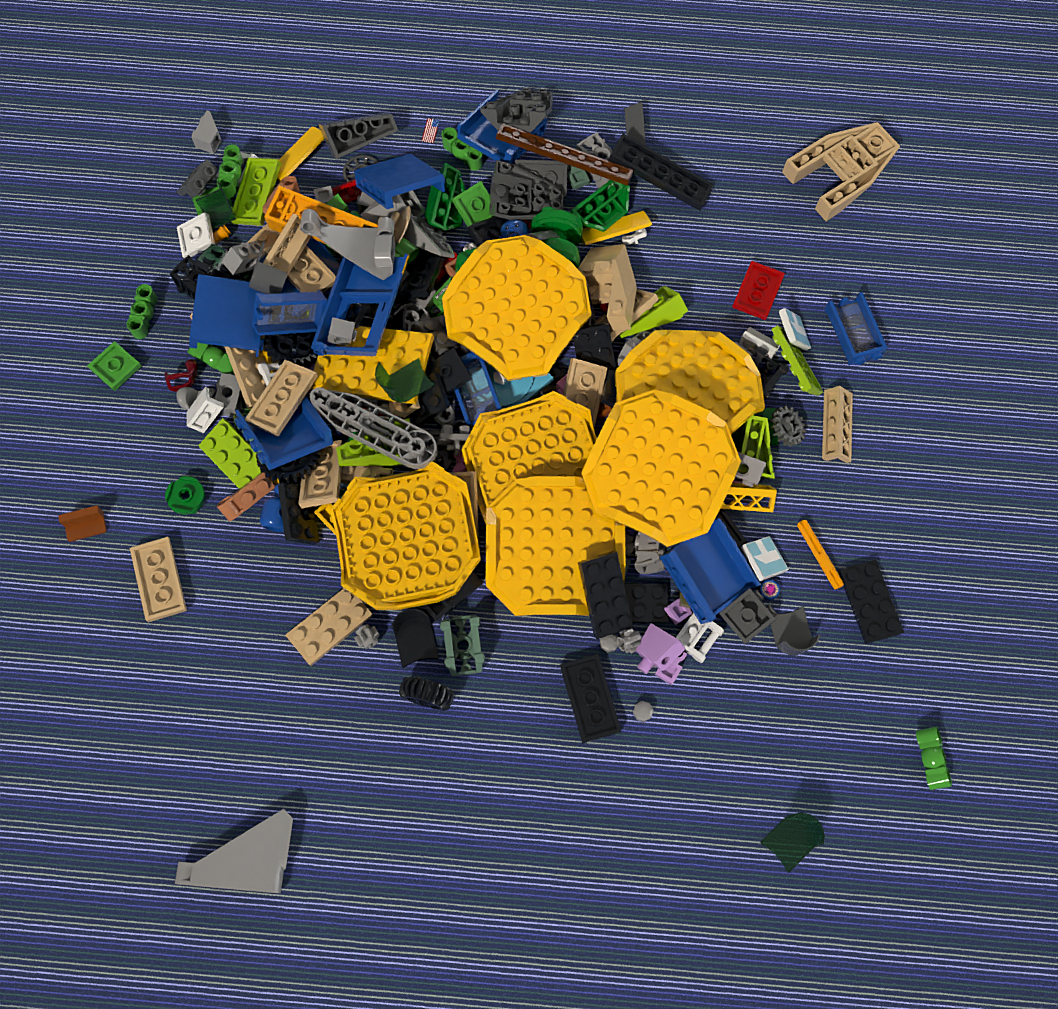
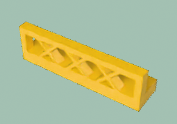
M732 483L727 495L732 494L735 499L729 504L723 502L720 509L773 512L777 490L770 485L758 484L757 486L754 484L753 487L742 483ZM745 496H750L753 499L748 505H743L740 502ZM764 497H770L768 507H763L758 502Z

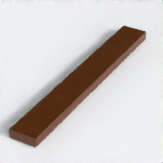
M502 124L496 134V139L627 186L633 175V169L506 124Z

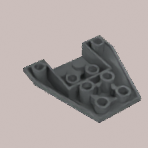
M523 88L513 94L487 102L480 110L498 131L502 124H506L531 133L551 113L553 92L547 91V89L532 91L531 88Z
M496 160L490 186V215L509 220L533 219L537 214L541 213L544 207L563 210V189L514 164Z

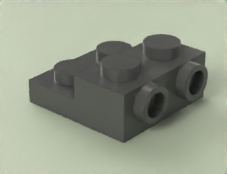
M208 159L204 160L196 166L176 192L180 196L187 193L191 198L197 195L200 197L206 190L204 186L207 182L211 183L216 178L215 172L218 168Z
M444 315L417 321L415 324L418 332L432 333L434 336L430 351L431 357L441 356L453 347L457 352L461 350V344L449 339L447 336Z
M749 588L719 613L744 644L748 643L777 620L775 617L776 611L770 604L766 607L761 601L764 597L757 589L753 591Z

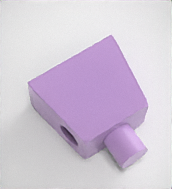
M651 623L640 641L641 645L636 648V652L643 658L637 668L645 674L649 672L652 666L663 671L686 648L677 638Z

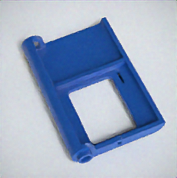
M405 254L404 257L394 258L393 274L385 280L374 276L343 256L311 345L315 354L320 356L325 354L376 356L409 259V254ZM352 303L379 304L364 347H339L336 344L327 342L332 318L345 320Z

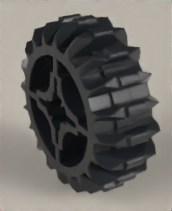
M407 676L403 678L399 687V695L402 698L424 707L445 711L449 710L453 703L454 692L450 688L430 680Z

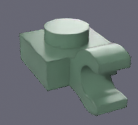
M567 165V178L573 190L590 183L585 170Z

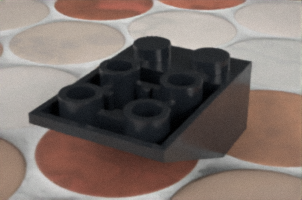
M472 571L457 594L440 602L422 606L435 621L440 622L478 589L483 582Z

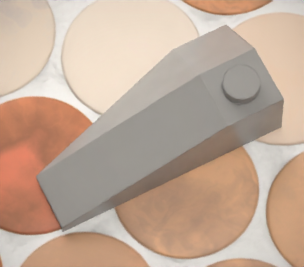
M410 215L409 224L403 238H406L414 246L439 256L455 257L451 246L446 243L447 238L442 235L443 231L430 225L426 218Z

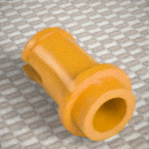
M225 225L219 226V229L213 232L215 245L224 238H229L228 235L231 233Z

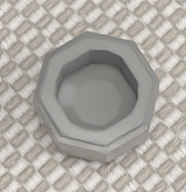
M611 634L601 638L599 641L601 649L607 653L614 652L618 647V636Z
M641 701L635 704L633 715L636 720L645 722L651 719L653 708L650 703Z

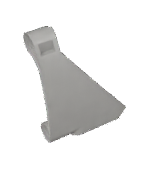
M312 209L302 212L301 232L318 237L336 252L382 280L393 274L396 246L394 220L389 217H383L378 221V228L344 227L325 223L318 213Z
M283 809L196 863L178 862L174 884L281 894L293 818Z

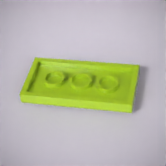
M248 158L229 220L231 223L264 225L265 214L263 213V206L274 191L281 167L279 159Z
M778 325L771 330L774 334L772 338L777 345L781 346V354L791 364L789 368L794 376L797 375L799 379L798 385L801 390L816 396L824 393L799 347L789 343L785 329Z
M224 418L218 422L198 445L239 489L261 473L256 459V454L258 453L253 452L250 443Z

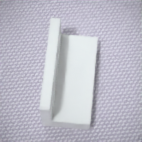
M751 327L743 333L739 342L741 346L756 354L758 349H764L768 352L767 357L771 359L780 347L773 339Z
M205 387L187 411V426L202 433L207 430L223 409L222 402L209 397V388Z

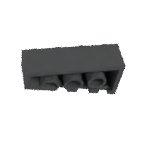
M390 113L318 123L330 153L336 159L399 131L393 115Z

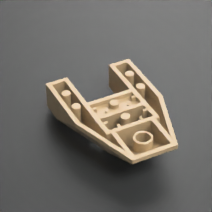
M876 122L824 136L787 159L782 173L794 184L827 163L843 181L842 184L821 196L815 210L827 221L840 213L873 184L898 151L900 145Z
M621 244L591 248L578 270L585 276L592 304L609 303L607 319L612 330H630L637 285L626 246Z

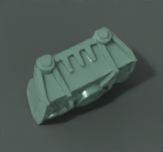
M475 614L444 618L440 623V629L444 631L447 655L444 663L448 667L451 676L482 672L485 654L481 653L478 631L480 618ZM470 619L471 631L467 635L463 627L466 620ZM451 621H454L459 628L457 637L451 632ZM460 641H467L469 647L467 650L461 651L457 647ZM469 654L475 659L476 670H472L467 662L470 659ZM460 656L463 665L461 672L456 673L455 661Z

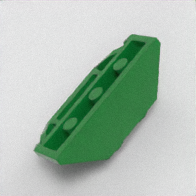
M444 163L439 171L445 178V192L440 191L433 185L431 186L424 214L430 225L443 232L461 226L462 217L451 199L466 190L460 170L447 163Z
M609 180L573 208L571 213L579 214L584 226L605 232L628 213L630 186Z

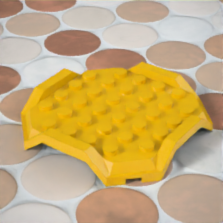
M527 235L485 241L473 251L455 274L442 297L448 338L462 344L493 366L507 381L548 375L556 360L578 330L591 318L585 276L567 258L541 240Z
M655 330L628 353L615 372L616 402L654 389L675 394L717 415L727 423L731 435L753 414L761 412L765 408L761 374L750 354L721 332Z
M654 389L615 403L590 452L581 475L596 514L620 522L669 547L708 533L736 476L741 460L725 421L711 411L675 394Z
M552 391L539 398L498 411L480 413L461 451L467 472H477L478 507L485 524L486 508L515 479L533 476H576L583 478L581 473L597 440L590 409Z
M433 461L425 468L380 478L354 477L347 486V491L341 499L338 498L330 509L337 538L341 566V586L375 610H402L437 603L457 594L481 560L467 483L457 476L451 475Z
M533 476L515 479L486 508V587L515 616H589L578 562L604 553L617 552L624 582L626 566L625 525L595 513L583 478L576 476Z

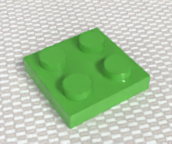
M482 181L451 199L467 226L485 221L493 216L489 214L490 195Z
M115 341L87 365L113 391L117 390L142 367L136 359Z

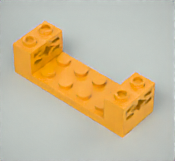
M282 186L278 187L264 216L269 228L280 233L293 213L298 215L301 220L302 212L307 209L316 211L322 221L330 225L378 228V225ZM311 236L312 239L324 243L318 237Z

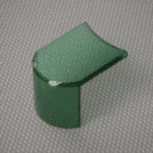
M219 181L217 183L220 189L196 199L202 212L209 214L212 230L237 218L234 208Z
M419 358L391 375L388 374L380 362L375 370L377 383L391 400L396 402H407L435 385L425 375Z
M801 812L785 817L760 843L771 850L782 862L786 872L790 873L814 847L824 845L825 834L823 826L818 819L811 814Z

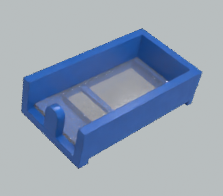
M317 290V292L277 294L256 293L252 327L258 336L316 332L327 303V298L320 290Z
M860 292L853 301H849L848 297L841 299L838 305H834L832 300L829 301L825 312L828 314L848 360V365H861L867 360L872 359L875 361L882 358L887 350V346L863 292Z
M472 351L461 356V359L473 379L455 390L465 422L470 428L475 425L480 413L502 409L486 362Z

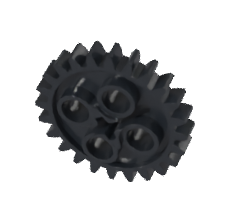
M316 332L296 333V355H293V333L265 335L264 346L267 356L272 357L273 362L278 360L279 366L282 365L284 360H287L302 367L304 364L310 367L311 362L316 364L318 357L311 348Z
M318 450L268 470L265 464L260 463L256 454L257 465L260 467V472L265 473L266 478L271 476L272 481L278 478L279 483L286 480L288 484L291 479L297 482L298 477L304 480V474L311 476V470H316V465L319 464L320 458Z

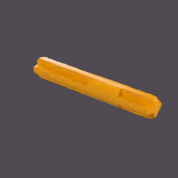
M800 521L797 527L834 589L841 588L844 583L808 521Z

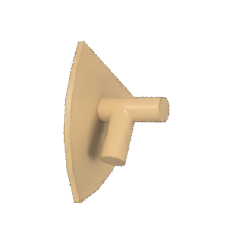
M410 206L401 213L394 211L391 219L395 222V243H400L408 227L411 215Z

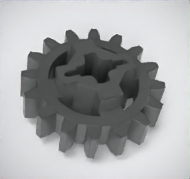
M784 406L774 410L775 412L771 414L773 418L770 419L773 426L770 428L775 431L773 435L778 436V442L783 441V445H789V447L801 443V440L805 439L803 434L806 433V430L803 429L805 423L801 422L803 417L798 416V411L793 412V407L788 408Z

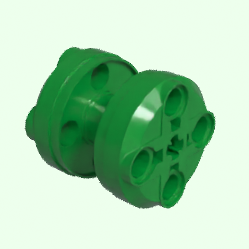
M544 207L541 213L532 219L531 233L548 230L556 232L560 237H550L541 241L571 261L577 269L579 268L580 255L576 246L580 243L583 233L581 216L553 207Z

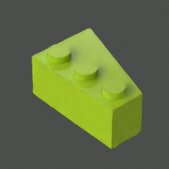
M752 415L742 425L738 452L766 462L761 477L775 479L770 449L768 418ZM746 464L739 465L738 472L746 474L749 467Z

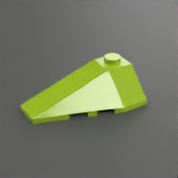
M665 285L654 292L659 300L653 304L652 308L646 310L638 320L631 324L630 330H625L618 336L624 338L681 319L688 312V309L680 294Z
M395 421L394 425L402 429L406 428V426ZM368 436L363 438L373 444L376 441ZM355 439L336 448L339 466L403 465ZM381 444L379 446L380 448L388 452H391L392 448L384 444Z

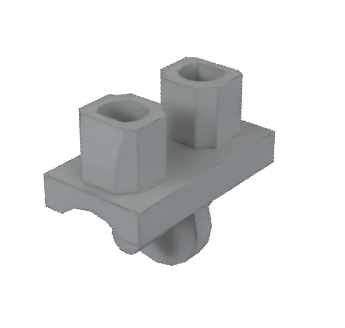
M443 425L437 440L438 445H447L446 450H451L454 456H458L459 451L462 450L471 433L470 426H460L459 434H453L451 425Z

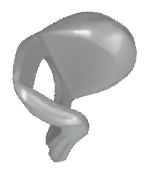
M191 387L180 388L176 395L178 404L188 410L202 390L197 391ZM209 388V397L215 395V389Z

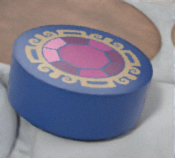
M766 580L761 584L759 592L765 600L770 601L779 595L780 587L775 581Z

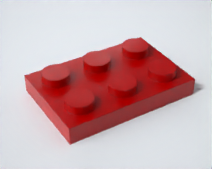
M751 261L732 308L766 320L785 273Z

